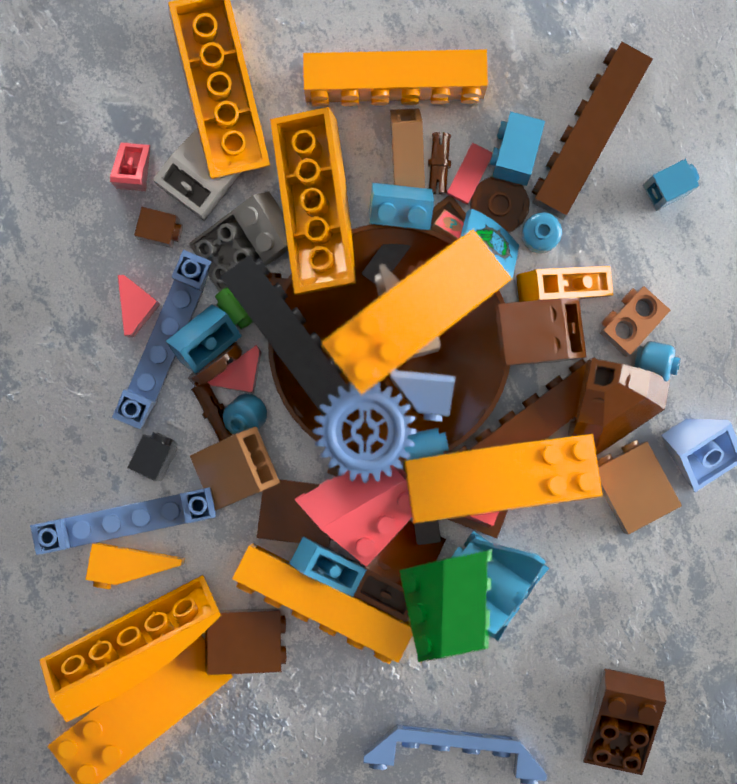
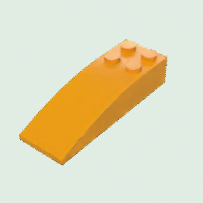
M176 0L168 2L172 29L210 178L215 179L269 167L270 161L230 0Z
M329 107L270 119L294 294L298 295L355 284L351 221L337 118Z
M472 229L324 340L322 346L362 396L511 281L512 278L474 229Z
M593 434L404 461L413 523L587 500L603 496Z
M202 575L39 660L50 700L66 723L110 701L151 676L191 645L221 616L205 577Z
M201 635L178 656L151 676L110 701L94 708L53 740L47 747L75 784H99L234 676L232 674L208 675L205 672V638Z

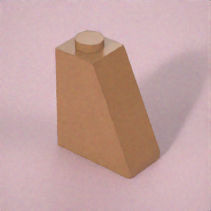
M420 108L390 110L394 185L425 188L423 121Z

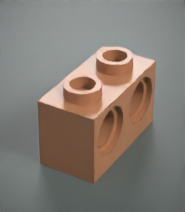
M645 286L641 287L638 291L632 288L621 300L625 305L620 311L616 313L612 310L601 322L604 328L600 334L625 357L631 355L671 311ZM638 301H644L649 305L650 311L647 316H641L637 313L636 303ZM618 323H624L629 327L630 334L627 339H622L616 334L615 328Z

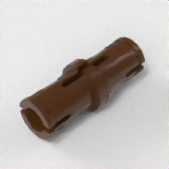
M440 132L432 133L431 159H428V167H431L429 189H432L433 194L436 195L437 183L439 182V195H446L448 169L451 168V160H449L451 134L443 132L442 145H440Z
M207 382L204 385L201 384L198 387H193L191 390L204 412L202 416L204 419H208L218 441L220 442L232 436L233 434L228 431L223 422L225 406L223 403H219L210 384Z

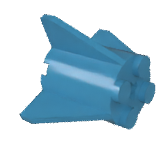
M473 531L464 543L466 548L463 549L459 546L451 558L492 550V561H488L487 577L491 578V590H487L486 607L490 610L489 636L499 641L512 618L519 611L520 605L528 598L533 588L547 573L549 567L544 565L546 561L537 554L490 543Z

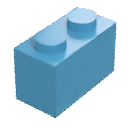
M511 111L507 122L501 120L497 138L502 139L500 149L494 147L489 164L495 166L492 177L527 186L545 124L544 120Z
M685 158L652 175L643 184V187L655 210L658 211L693 192L700 186L698 183L700 177L693 164L689 165Z
M372 183L369 224L430 230L434 207L432 189Z
M211 304L167 339L166 343L180 363L196 374L242 337L228 314Z
M305 537L300 541L289 563L304 575L352 597L367 570L352 559Z

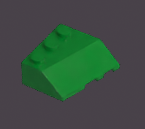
M492 550L443 559L399 570L418 663L489 648L488 628H490V610L486 607L487 590H491V578L487 577L488 561H492Z

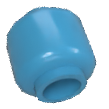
M545 212L536 213L529 217L523 225L521 232L522 241L532 252L538 254L547 253L553 250L561 240V224L552 214Z
M648 341L644 347L639 346L634 367L663 376L664 381L667 382L671 374L677 376L681 358L675 357L676 351L674 346Z
M247 393L236 397L225 408L223 413L225 427L233 435L256 426L259 430L267 419L265 404L260 398Z

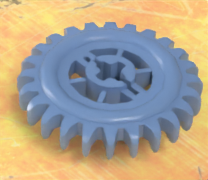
M351 382L350 392L348 393L341 386L338 387L339 398L328 394L332 405H320L326 416L315 417V420L323 424V427L313 430L315 434L323 435V438L317 441L315 446L326 447L320 454V458L331 456L332 459L328 464V468L340 465L338 476H342L348 470L350 471V481H354L359 473L363 483L367 482L368 476L371 473L375 480L379 481L380 471L382 470L388 476H391L390 465L401 469L402 465L398 460L399 456L410 458L404 447L415 446V443L407 439V436L417 432V430L407 427V424L414 421L415 417L404 416L410 405H398L402 395L399 394L391 398V386L383 393L380 392V382L362 396ZM360 409V418L354 423L346 419L350 413ZM370 409L380 413L384 419L376 423L370 418ZM364 411H366L368 427L374 429V433L369 434L368 440H366V452H364V440H362L360 434H356V428H361L362 422H364ZM344 421L352 425V437L346 441H343L341 432ZM385 421L388 427L386 441L378 437V425ZM354 440L359 444V453L349 449L346 444ZM376 440L384 444L381 449L370 454V445Z

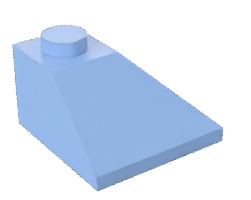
M396 370L391 372V382L418 414H424L423 420L442 422V416H449L454 376Z
M685 419L662 434L669 454L694 492L737 466V437L729 420Z

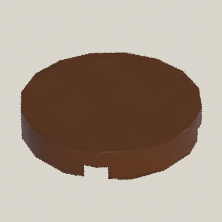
M492 176L482 180L477 185L470 201V209L488 216L508 233L521 226L529 213L530 200L524 186Z
M234 342L196 374L192 372L188 379L194 387L206 384L226 370L229 359L237 360L242 355L243 350L237 342Z

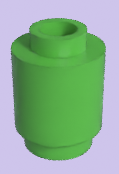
M225 287L215 295L218 301L217 307L228 314L236 327L239 326L242 330L253 323L228 287Z

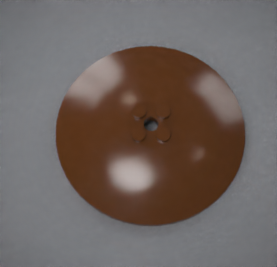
M378 224L353 228L351 231L356 283L295 295L291 273L282 287L288 295V298L284 301L291 310L295 307L298 308L307 321L303 326L309 335L315 332L323 342L382 297L378 294L376 284L362 275L363 270L382 244H404L411 246L392 272L402 282L410 265L416 267L419 260L427 263L455 241L432 230ZM499 290L438 336L441 346L438 352L408 359L395 369L396 371L455 377L450 414L448 417L442 416V422L423 420L424 414H418L403 395L398 403L399 406L410 405L404 416L415 417L414 421L407 424L408 428L415 429L417 432L438 428L439 434L444 432L446 434L449 451L466 441L487 420L503 393L509 375L510 365H502V357L499 350L500 342L498 326L496 324L495 304L505 303ZM268 342L271 374L284 406L297 424L316 442L321 440L323 435L315 434L313 430L323 427V424L315 420L316 416H323V414ZM325 348L321 349V351L329 360L331 358L329 353L325 350ZM343 372L339 374L346 384L350 382ZM390 373L380 381V392L383 393L391 386L390 397L394 398L401 393L391 382ZM360 409L350 413L346 419L354 423L360 418ZM370 409V418L376 423L384 419L380 413ZM364 411V422H362L361 428H356V434H360L362 440H364V452H366V440H368L369 434L374 433V429L368 427L366 411ZM345 421L341 431L343 441L352 437V425ZM385 421L378 425V437L384 441L387 440L388 427ZM354 440L346 444L349 449L359 453V444ZM376 440L370 445V454L381 449L384 444ZM399 456L398 460L402 466H405L404 461H407L406 458Z

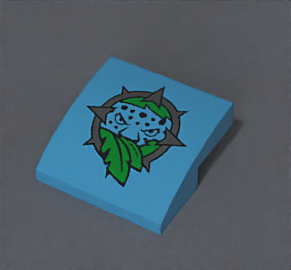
M474 209L468 210L460 238L474 229L513 280L519 244L494 220Z

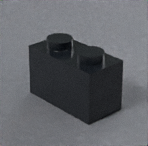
M153 432L152 435L143 434L127 468L151 480L162 481L178 448L171 445L173 439L158 432Z

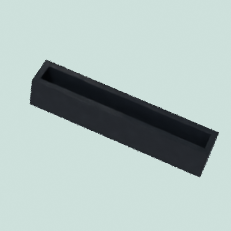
M248 255L221 275L220 278L323 416H326L320 405L331 406L332 403L328 398V394L339 398V386L347 393L350 392V382L348 384L345 383L339 375L343 371L332 357L328 360L321 351L324 347L319 336L315 332L309 335L303 324L307 321L298 308L295 307L291 310L284 300L288 298V295L277 282L275 285H272L266 276L270 271L260 258L254 261Z

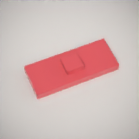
M472 143L447 191V195L468 205L491 160L493 152Z

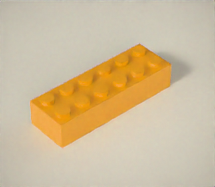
M487 49L303 53L306 103H311L314 107L329 106V102H341L342 106H357L362 101H371V105L375 106L388 105L389 101H401L403 105L419 104V100H431V104L437 105L447 104L449 100H461L463 104L478 103L479 99H484L488 87Z
M254 543L248 546L232 578L238 582L237 588L251 595L255 591L265 595L264 601L279 609L284 605L293 610L291 615L304 622H308L310 618L320 623L319 629L327 634L335 636L338 632L346 636V642L357 649L363 650L364 646L374 650V657L387 664H390L392 660L397 663L400 662L413 636L409 621L405 623L354 596L352 597L304 575L289 564L290 561Z

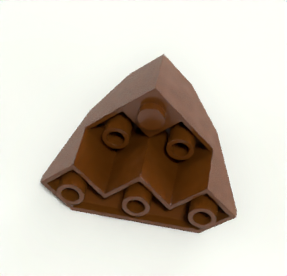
M595 358L587 360L576 419L570 422L567 437L593 434L597 456L665 410L671 380L669 379L665 382L663 376L625 364Z

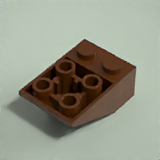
M556 298L495 304L496 324L498 326L500 342L499 350L503 366L554 363L587 358L579 298Z
M409 520L370 564L364 567L367 570L353 596L407 623L409 615L399 570L437 561L446 539L441 537V541L438 543L418 545L414 523Z
M604 669L596 696L583 763L643 775L666 705L664 681Z

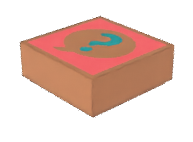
M444 209L430 230L438 232L456 242L460 239L464 221Z

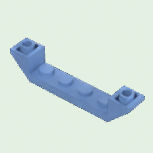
M186 250L182 251L171 277L174 279L130 385L127 390H123L112 418L135 428H142L157 402L176 357L166 343V340L191 321L205 287L212 263L210 260Z
M211 487L34 524L30 525L36 555L211 519L217 516Z
M397 724L365 750L363 756V763H369V768L386 770L387 765L394 766L396 741L402 742L401 746L407 748H420V744L432 745V749L437 751H450V747L462 748V752L467 754H480V750L492 751L493 756L510 757L511 753H515L513 773L516 778L520 779V783L538 784L539 781H547V774L517 736Z

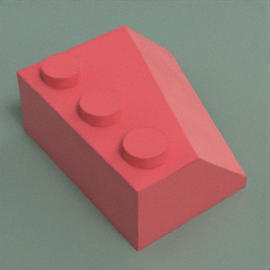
M390 465L391 476H388L383 470L380 471L379 481L375 480L372 473L369 474L366 483H363L359 473L354 481H350V471L347 470L342 476H336L331 480L328 479L309 493H303L295 498V501L324 533L366 567L412 518L406 473L394 465Z

